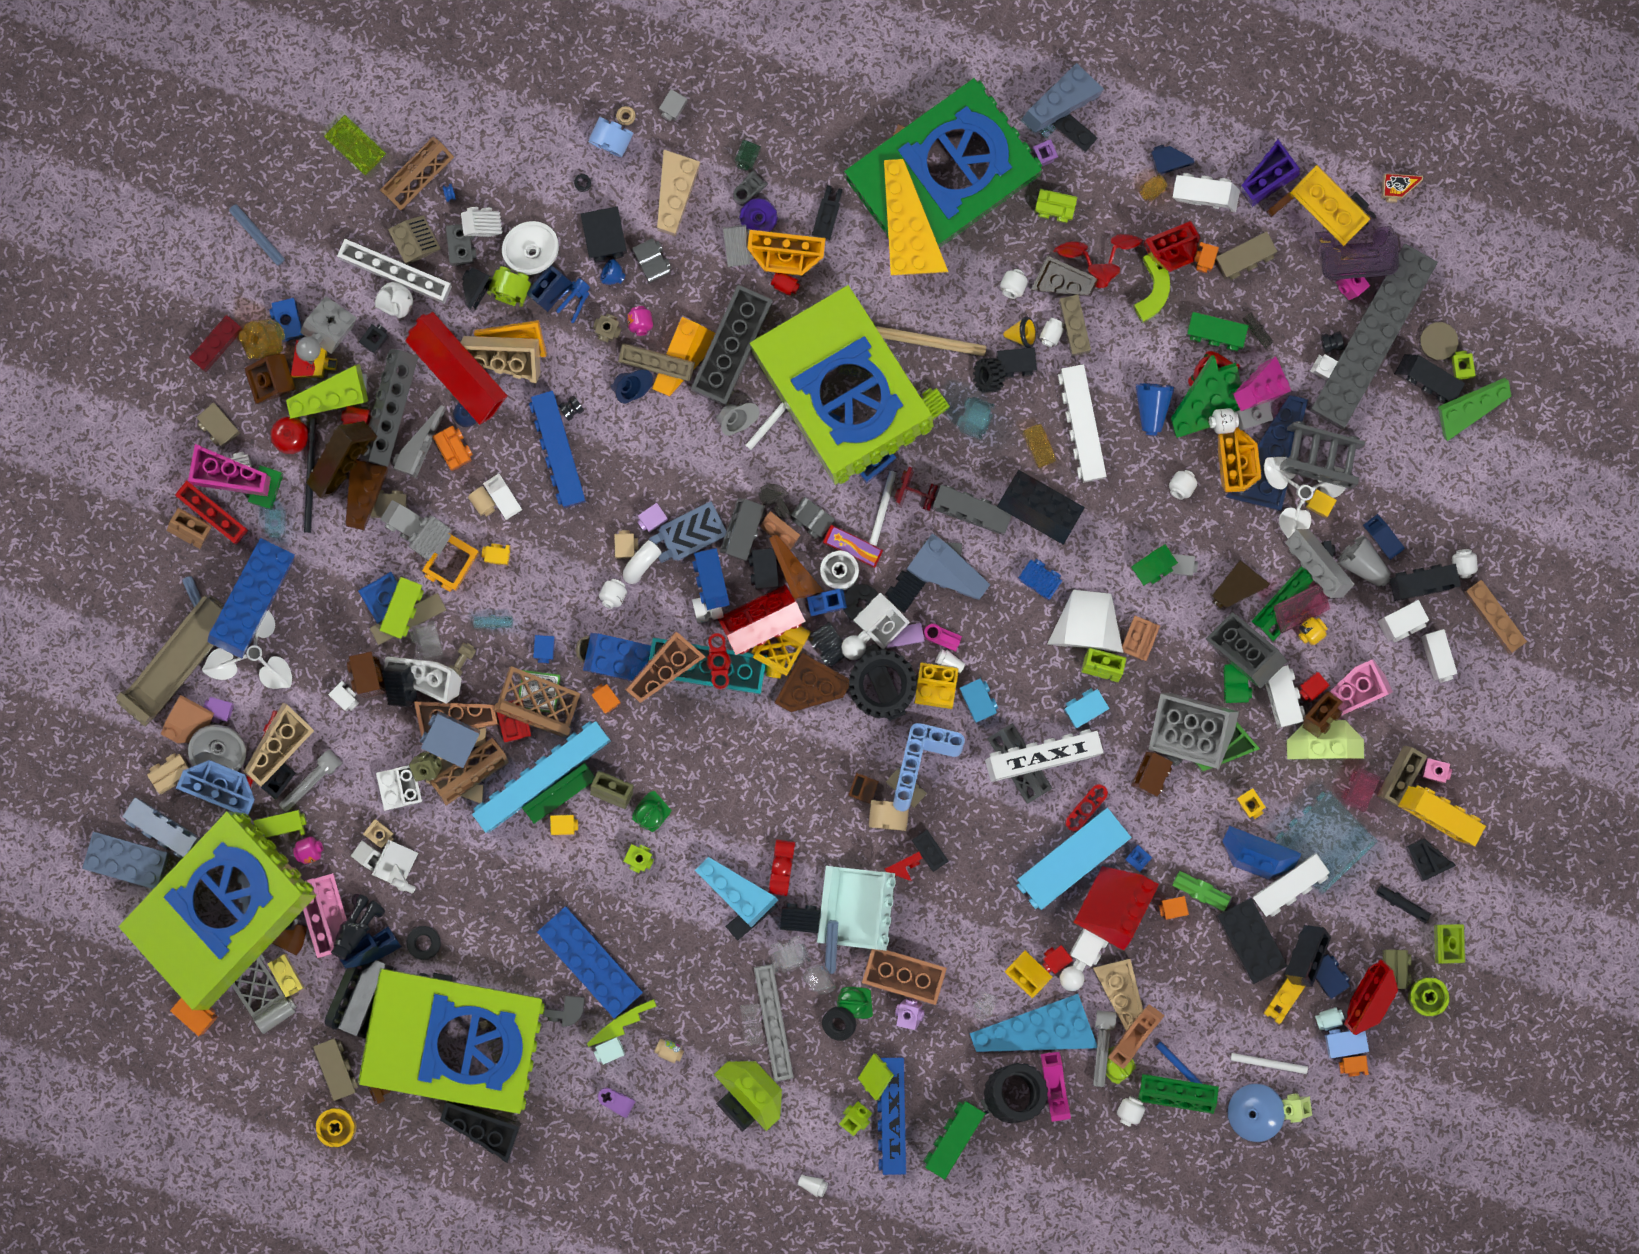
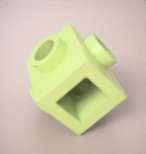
M1289 1094L1286 1099L1282 1100L1285 1120L1290 1119L1291 1123L1301 1122L1302 1119L1312 1116L1310 1096L1299 1097V1094Z

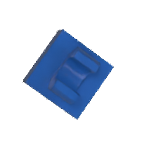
M1137 845L1125 860L1140 872L1152 857Z

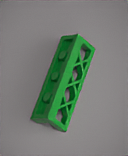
M1301 566L1251 622L1274 642L1322 587L1317 583L1311 590H1308L1309 585L1313 581L1312 575ZM1302 596L1301 602L1296 604V599ZM1289 610V615L1283 618L1284 612ZM1274 624H1277L1276 629L1271 634L1268 630Z
M584 763L526 804L522 809L533 824H535L589 786L595 776Z
M1142 1074L1138 1100L1145 1103L1214 1114L1219 1087Z

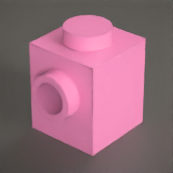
M1427 758L1421 778L1446 783V779L1450 780L1452 769L1449 768V763Z

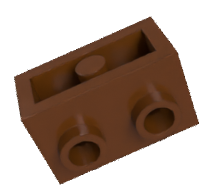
M1327 691L1305 716L1303 728L1317 738L1322 733L1326 734L1333 720L1337 721L1341 717L1343 701Z
M1146 752L1131 787L1148 796L1158 797L1163 791L1166 777L1171 773L1173 762L1154 752Z

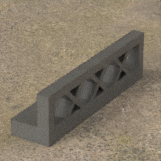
M1013 723L987 738L995 752L1001 751L1002 754L1008 753L1010 748H1026L1024 740ZM999 735L1004 742L1003 747L995 739ZM1042 770L1023 774V779H1020L1018 776L1011 777L1027 804L1053 789ZM1027 786L1031 787L1036 795L1030 797L1027 792Z

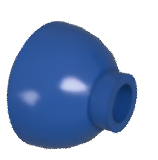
M609 260L601 272V283L605 285L621 284L625 278V273L622 272V267L616 260Z

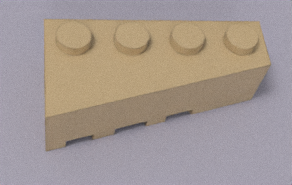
M667 150L663 151L657 229L660 232L676 237L700 168V162Z
M463 336L460 343L484 369H491L499 374H510L514 378H525L530 380V382L537 383L541 372L539 339Z

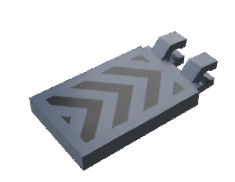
M710 501L660 526L658 530L660 533L650 537L649 541L655 545L662 541L665 542L668 550L661 553L658 557L661 563L671 558L679 561L725 537L727 531Z

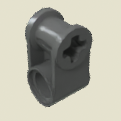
M753 170L735 188L733 200L736 204L745 205V203L758 195L768 185L766 181L764 182L756 174V170ZM741 191L747 194V197L742 200L736 196Z

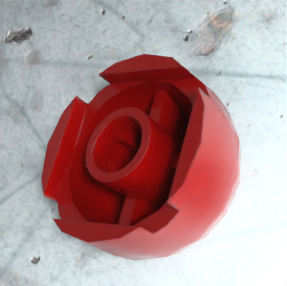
M283 417L277 420L271 429L272 444L279 452L284 454L301 452L307 445L308 429L298 418L290 419V417Z

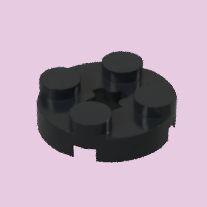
M858 584L848 589L845 594L847 608L843 609L848 618L854 621L858 614L864 610L856 605L859 598L862 600L866 599L867 603H865V606L867 607L878 595V592L867 584Z

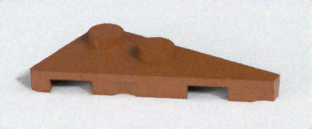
M774 535L769 538L794 599L823 593V589L779 536Z

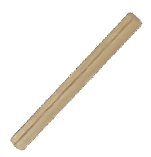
M876 326L882 338L979 356H985L986 354L985 345Z

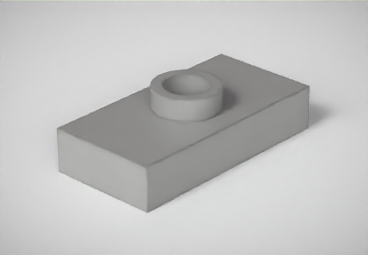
M1268 402L1244 411H1236L1240 430L1273 420Z

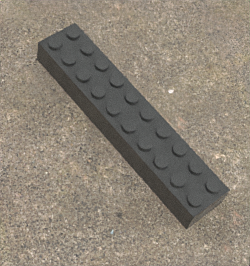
M1407 244L1401 247L1338 359L1334 370L1311 407V413L1342 430L1346 427L1435 269L1437 261Z

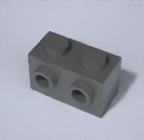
M462 224L446 226L450 265L474 264L473 259L477 258L476 247H472L471 240H475V236H464Z

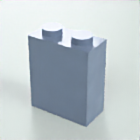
M438 711L437 715H432L428 723L431 726L428 733L424 731L420 742L423 743L421 749L463 768L479 737L480 730Z

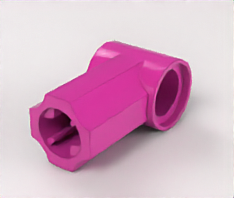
M930 624L923 631L924 638L927 641L955 652L962 636L941 628L937 624ZM929 628L937 630L936 638L928 636L927 631Z

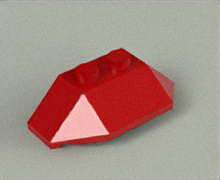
M1189 221L1147 238L1144 241V246L1152 261L1168 272H1172L1194 262L1200 236L1193 223Z
M1379 960L1378 963L1368 968L1350 1000L1347 1019L1344 1025L1354 1035L1379 1024L1398 992L1394 972L1384 960Z

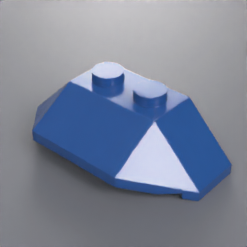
M1232 826L1228 827L1223 838V844L1234 867L1267 880L1295 869L1301 853Z

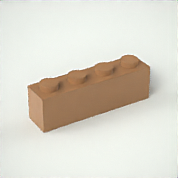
M1482 580L1463 592L1508 654L1513 653L1527 642Z

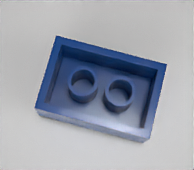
M591 633L583 671L632 681L648 663L651 645L599 633Z

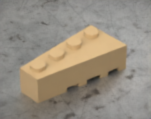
M282 703L244 772L261 787L314 730L287 704Z

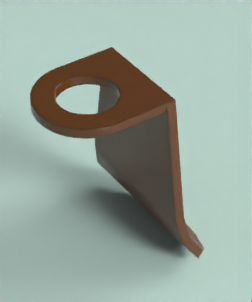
M297 924L294 930H284L272 944L294 955H298L304 944L307 927Z

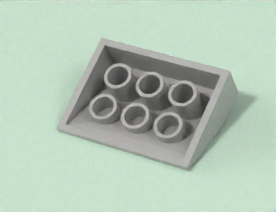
M1161 693L1149 750L1219 769L1234 734L1239 711L1173 693Z

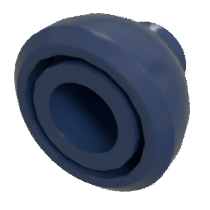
M459 402L453 410L455 422L462 427H471L476 424V420Z

